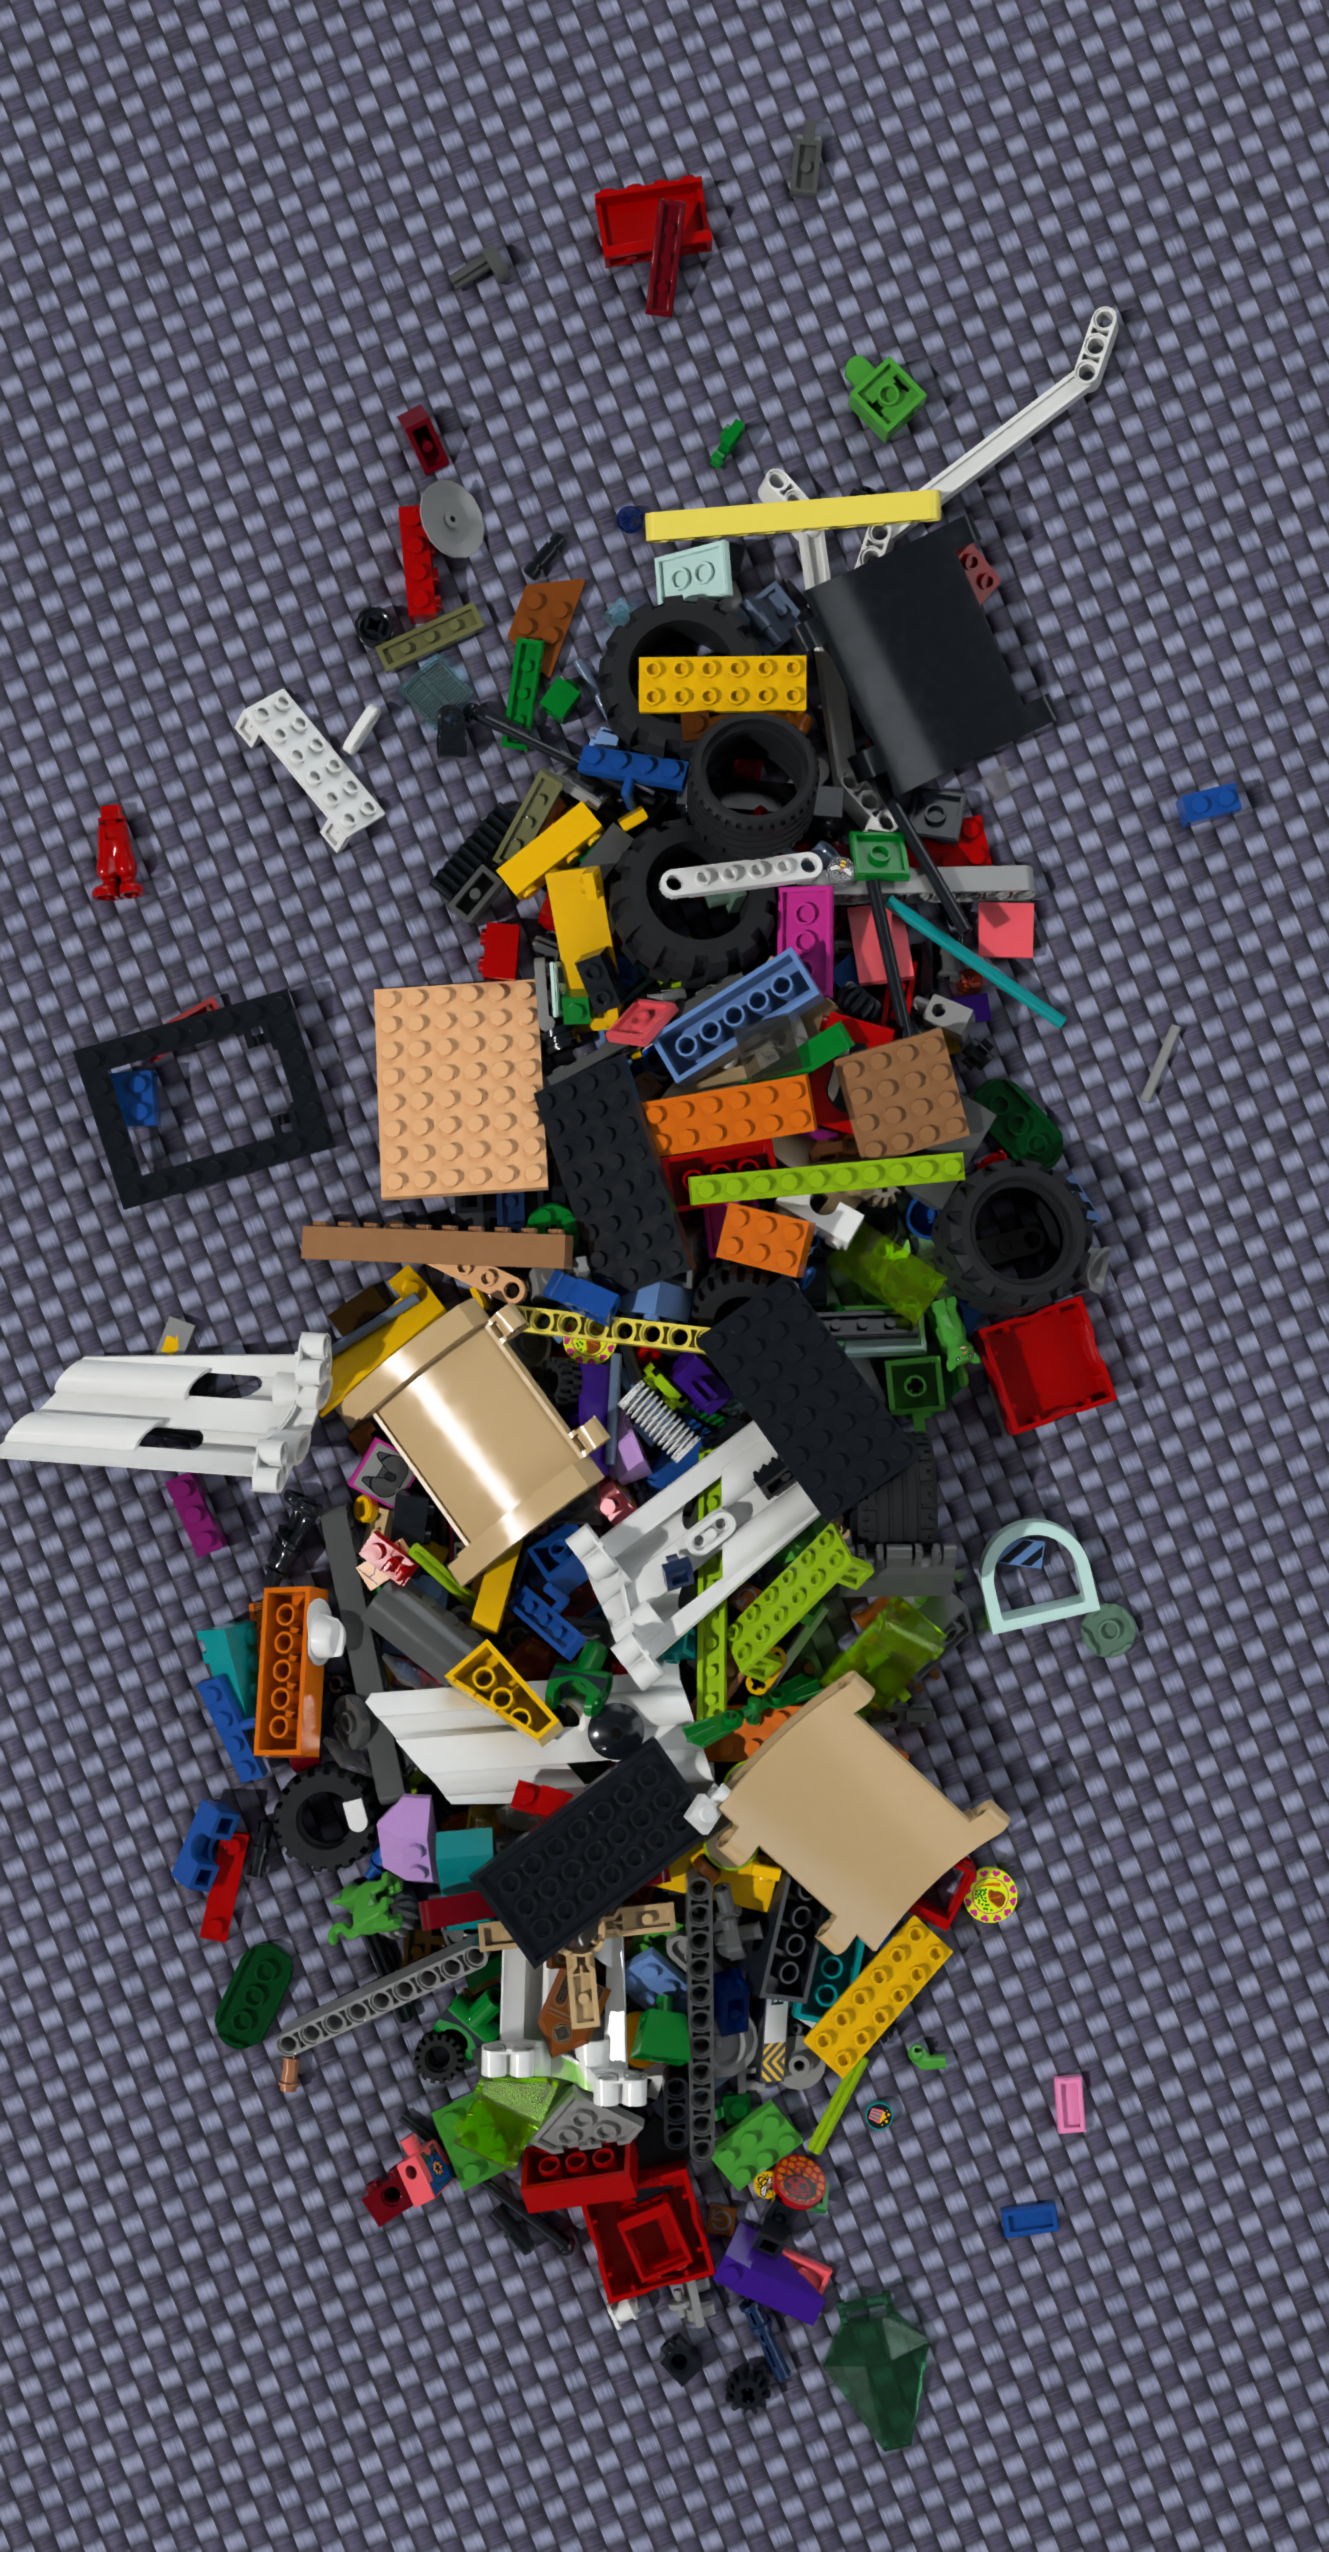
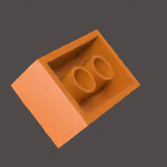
M729 1202L716 1257L796 1278H803L816 1223Z

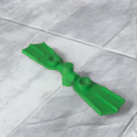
M800 1673L766 1693L762 1699L756 1696L749 1697L748 1705L740 1708L738 1711L726 1710L713 1717L684 1725L682 1731L687 1742L705 1748L743 1725V1718H745L747 1724L757 1725L761 1722V1713L766 1708L781 1709L810 1699L823 1689L817 1678L813 1679Z

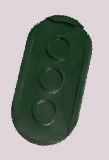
M992 1079L979 1086L972 1100L997 1115L987 1131V1134L1014 1162L1025 1159L1043 1164L1045 1170L1054 1167L1062 1157L1063 1136L1059 1128L1011 1080Z
M271 1942L258 1943L250 1947L242 1956L215 2014V2028H217L220 2039L226 2045L235 2049H247L260 2043L266 2036L290 1985L294 1972L293 1962L289 1953L280 1945Z

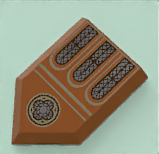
M565 1968L559 1969L537 2019L551 2058L588 2044L595 2027L573 2030L571 2028L567 1969ZM597 1983L600 2017L611 1989Z

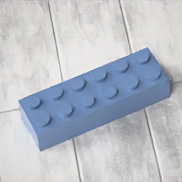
M790 947L665 1026L652 1040V1043L676 1084L686 1088L826 999L798 953Z

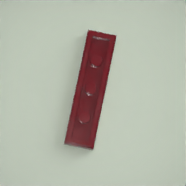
M658 198L645 314L672 318L686 201Z

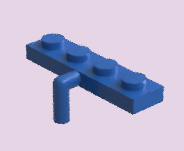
M584 745L577 770L582 775L624 781L621 795L627 809L634 810L637 807L633 795L635 783L684 791L688 778L689 761L670 758L662 759L646 754Z
M547 1583L543 1588L544 1592L556 1600L551 1607L534 1591L523 1584L507 1606L561 1655L571 1661L588 1639L560 1615L570 1602L569 1596L552 1583Z
M224 1674L201 1680L196 1685L241 1783L264 1777L268 1773V1769L262 1756H254V1739L249 1730L255 1728L256 1714L244 1719Z

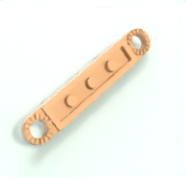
M391 1220V1221L387 1222V1223L384 1225L383 1229H390V1224H391V1223H392V1224H406V1223H404V1222H402V1221H399V1220ZM406 1224V1229L416 1230L415 1227ZM427 1264L507 1304L511 1302L515 1305L520 1304L527 1297L528 1289L525 1282L496 1266ZM516 1283L520 1291L517 1297L511 1299L508 1297L506 1290L510 1284Z

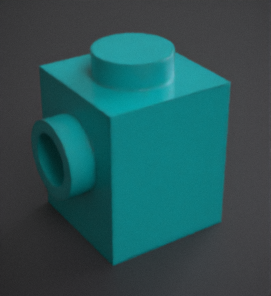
M691 1628L661 1654L660 1657L664 1659V1662L680 1664V1660H696L697 1631Z

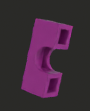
M187 1472L165 1482L197 1557L200 1558L228 1545L218 1519L215 1520L208 1509L205 1500L206 1491L198 1473Z

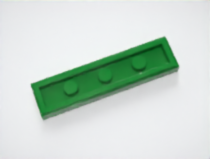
M517 637L505 718L531 730L532 734L545 642ZM505 735L502 736V748L529 752L530 747Z

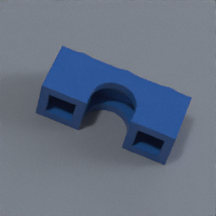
M202 1799L171 1876L187 1889L210 1892L220 1868L212 1858L213 1845L217 1839L231 1841L241 1815L224 1802Z

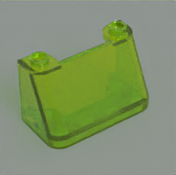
M901 1596L891 1597L887 1601L885 1608L875 1616L855 1641L833 1660L819 1682L827 1687L846 1673L855 1670L875 1689L873 1698L865 1706L878 1712L882 1709L888 1711L897 1700L895 1695L930 1658L935 1661L945 1649L942 1644L947 1635Z
M505 2075L503 2077L480 2078L473 2094L477 2095L466 2116H459L453 2129L457 2133L453 2143L513 2173L535 2129L539 2130L559 2081L550 2076L519 2078Z

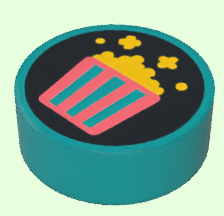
M883 2100L870 2102L865 2109L867 2124L875 2130H884L889 2127L893 2120L890 2105Z

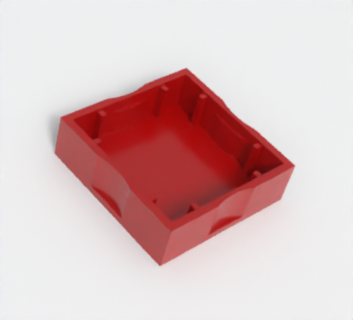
M1081 1295L973 1332L1008 1436L1037 1428L1073 1413L1083 1412L1118 1400L1105 1362L1097 1350L1094 1330Z
M685 2158L638 2171L637 2189L674 2185L669 2192V2197L693 2253V2262L681 2271H670L654 2282H641L616 2224V2212L636 2204L637 2202L634 2200L624 2199L581 2206L589 2236L597 2251L598 2268L609 2304L647 2294L661 2286L679 2285L715 2274V2260ZM667 2214L631 2229L645 2262L681 2248Z

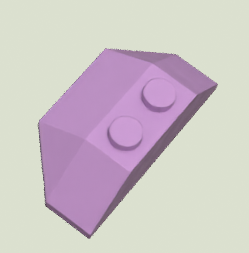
M405 1793L377 1822L383 1867L407 1881L440 1884L436 1864L437 1829L432 1795Z

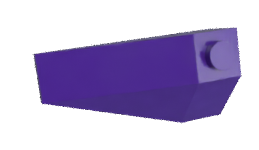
M740 2220L715 2270L713 2280L742 2296L813 2326L826 2299L790 2264L787 2257L780 2254L776 2259L753 2249L752 2245L756 2229Z

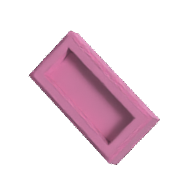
M1081 2074L1053 2076L1058 2133L1086 2132Z

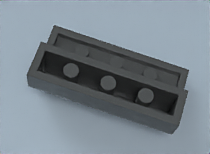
M960 1095L970 1135L919 1150L916 1156L963 1152L965 1170L997 1115L979 1103ZM958 1181L898 1186L902 1191L899 1195L906 1199H917L932 1210H942Z
M390 1579L375 1596L361 1617L362 1621L445 1687H448L450 1684L444 1676L485 1641L475 1630L470 1629L460 1621L455 1614L446 1610L432 1596L417 1587L412 1580H409L405 1586H402Z

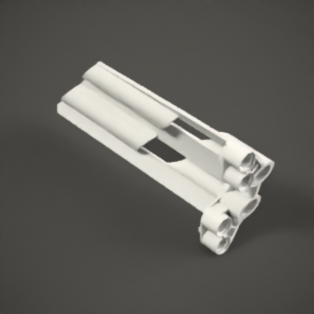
M301 1332L298 1352H295V1354L85 1356L64 1371L55 1384L54 1389L56 1393L38 1412L28 1413L13 1425L7 1433L5 1441L0 1444V1458L252 1477L253 1489H250L252 1492L280 1494L293 1466H299L305 1459L310 1447L311 1430L319 1410L325 1406L332 1391L330 1335L328 1333ZM206 1373L256 1376L262 1381V1386L256 1392L241 1398L189 1395L193 1384ZM155 1427L199 1430L203 1434L202 1444L194 1450L139 1446L144 1436Z
M754 1420L601 1538L586 1523L565 1539V1542L584 1565L593 1590L608 1620L616 1642L610 1649L642 1691L665 1675V1672L656 1661L661 1654L821 1515L797 1480L793 1481L769 1501L760 1491L753 1480V1472L762 1473L763 1464L771 1466V1458L774 1457L779 1460L780 1457ZM722 1476V1506L718 1509H725L735 1518L736 1528L731 1536L703 1556H695L684 1545V1536L689 1529H686L683 1524V1509L688 1501ZM722 1518L716 1521L717 1526L723 1523ZM696 1536L693 1542H699L701 1540V1536ZM722 1550L723 1577L685 1607L679 1609L678 1598L681 1588L668 1592L664 1584L662 1564L668 1563L666 1556L675 1553L679 1559L688 1556L694 1572Z
M659 1656L656 1661L665 1672V1675L644 1691L640 1689L630 1674L613 1675L612 1689L605 1705L623 1703L636 1710L644 1724L642 1744L654 1736L695 1796L698 1794L707 1795L710 1787L715 1784L714 1764L707 1761L702 1747L687 1742L682 1731V1727L693 1723L694 1719L680 1680L679 1664L665 1663L664 1659ZM548 1680L526 1682L545 1704ZM455 1687L371 1693L365 1702L375 1716L394 1735L397 1743L420 1770L436 1784L451 1804H511L518 1780L540 1786L543 1784L575 1795L589 1784H584L567 1763L611 1760L599 1755L591 1746L588 1738V1725L591 1717L584 1714L585 1700L577 1697L566 1699L561 1704H566L574 1709L579 1716L580 1724L574 1727H564L544 1747L532 1741ZM614 1728L611 1731V1735L614 1738H618L622 1734L619 1728Z
M506 1804V1834L525 1833L544 1819L513 1810L510 1807L511 1804ZM597 1922L576 1937V1947L587 1946L591 1943L592 1939H595L598 1933ZM606 1938L603 1942V1948L598 1953H594V1957L606 1965V1988L611 1989L605 2004V2013L600 2016V2026L595 2027L588 2044L553 2058L549 2054L537 2019L559 1969L547 1968L546 1961L534 1969L520 1948L502 1950L500 2040L482 2044L481 2075L492 2078L503 2077L506 2074L519 2078L533 2076L548 2079L556 2077L572 2081L578 2087L593 2092V2103L597 2106L610 2107L616 2106L619 2103L631 2107L646 2105L647 2074L628 2069L624 1938Z

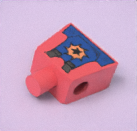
M413 2132L400 2140L407 2156L397 2164V2169L416 2208L435 2199L456 2178V2175L446 2152L437 2140L431 2139L420 2144Z

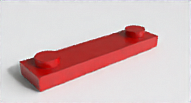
M235 1830L231 1841L220 1839L216 1864L220 1868L208 1895L200 1938L224 1943L228 1941L251 1833Z

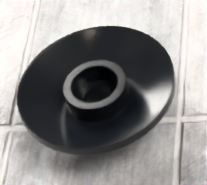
M610 1703L604 1705L596 1717H591L588 1725V1738L591 1746L599 1755L611 1760H621L642 1744L644 1724L640 1715L632 1707L623 1703ZM614 1728H619L622 1734L620 1737L614 1738L611 1735V1731Z

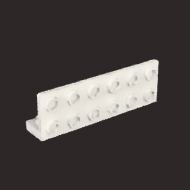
M285 689L275 692L242 711L234 728L251 748L259 745L262 739L271 748L328 818L320 833L336 853L345 849L354 834L383 818L385 815L383 809Z

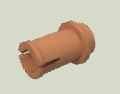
M283 2056L281 2080L278 2081L280 2091L296 2092L297 2087L300 2086V2082L297 2081L300 2056Z

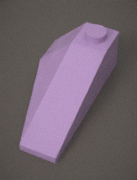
M620 1389V1400H619V1402L623 1399V1394H622V1392H621V1389ZM619 1406L616 1465H610L609 1472L613 1480L618 1479L620 1484L624 1486L649 1476L653 1472L638 1433L633 1427L634 1423L631 1415L626 1414L628 1408L622 1410Z

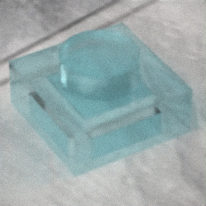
M620 597L603 614L602 619L614 630L616 626H624L630 620L629 613L633 612L634 609Z

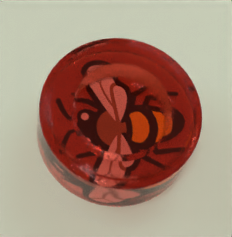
M964 969L959 973L961 979L955 983V987L961 995H976L982 989V975L974 969Z

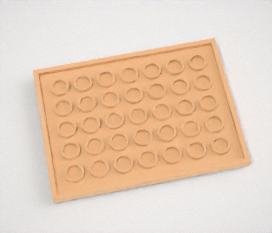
M535 979L374 989L382 1200L549 1190L546 1130L534 1097V1093L543 1089L541 1038Z

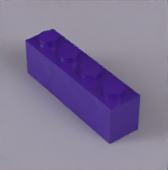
M580 1363L578 1371H582V1376L579 1378L583 1380V1385H579V1389L582 1392L581 1395L577 1394L579 1400L574 1402V1406L566 1408V1424L573 1431L588 1422L595 1415L605 1430H607L610 1365ZM605 1443L589 1456L602 1474L609 1476L610 1465L604 1464Z

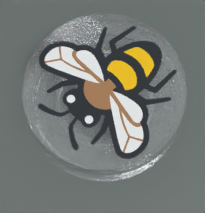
M846 857L833 858L826 870L828 880L837 886L849 884L855 874L853 862Z

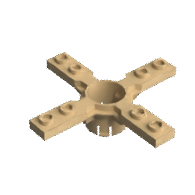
M673 1901L614 1908L598 1920V1933L589 1945L574 1948L565 1946L558 1951L566 1956L572 2030L600 2026L594 1953H598L603 1948V1942L606 1938L676 1931ZM500 1920L477 1922L480 1952L519 1948Z

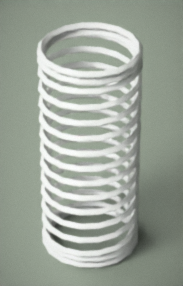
M641 1380L623 1397L618 1406L622 1410L631 1406L626 1414L636 1410L632 1414L631 1419L636 1418L640 1414L635 1423H639L644 1419L640 1428L647 1424L648 1426L644 1432H648L653 1428L649 1433V1437L655 1433L657 1435L653 1441H657L662 1437L658 1442V1446L668 1440L662 1447V1450L667 1449L674 1443L667 1451V1454L672 1453L679 1447L671 1456V1459L678 1463L701 1438L695 1436L689 1441L694 1435V1431L683 1438L690 1430V1427L685 1428L678 1434L685 1426V1422L672 1431L681 1421V1418H678L666 1428L676 1417V1413L661 1425L672 1412V1409H669L657 1420L668 1405H664L653 1415L663 1403V1400L659 1401L649 1410L659 1398V1396H656L645 1405L653 1396L654 1391H652L640 1401L649 1391L650 1387H647L634 1398L645 1386V1382Z

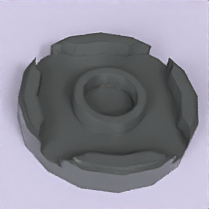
M355 1694L338 1697L332 1710V1715L336 1717L337 1724H333L336 1737L346 1749L355 1750L363 1748L368 1743L370 1737V1718L367 1708L361 1698Z

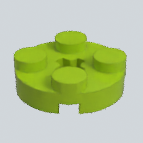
M650 1362L643 1368L645 1372L642 1375L644 1377L643 1380L654 1391L659 1388L663 1392L661 1395L663 1401L673 1411L677 1407L682 1409L688 1403V1399L685 1396L680 1399L681 1395L670 1384L665 1374L659 1368L653 1371L655 1365L653 1362Z

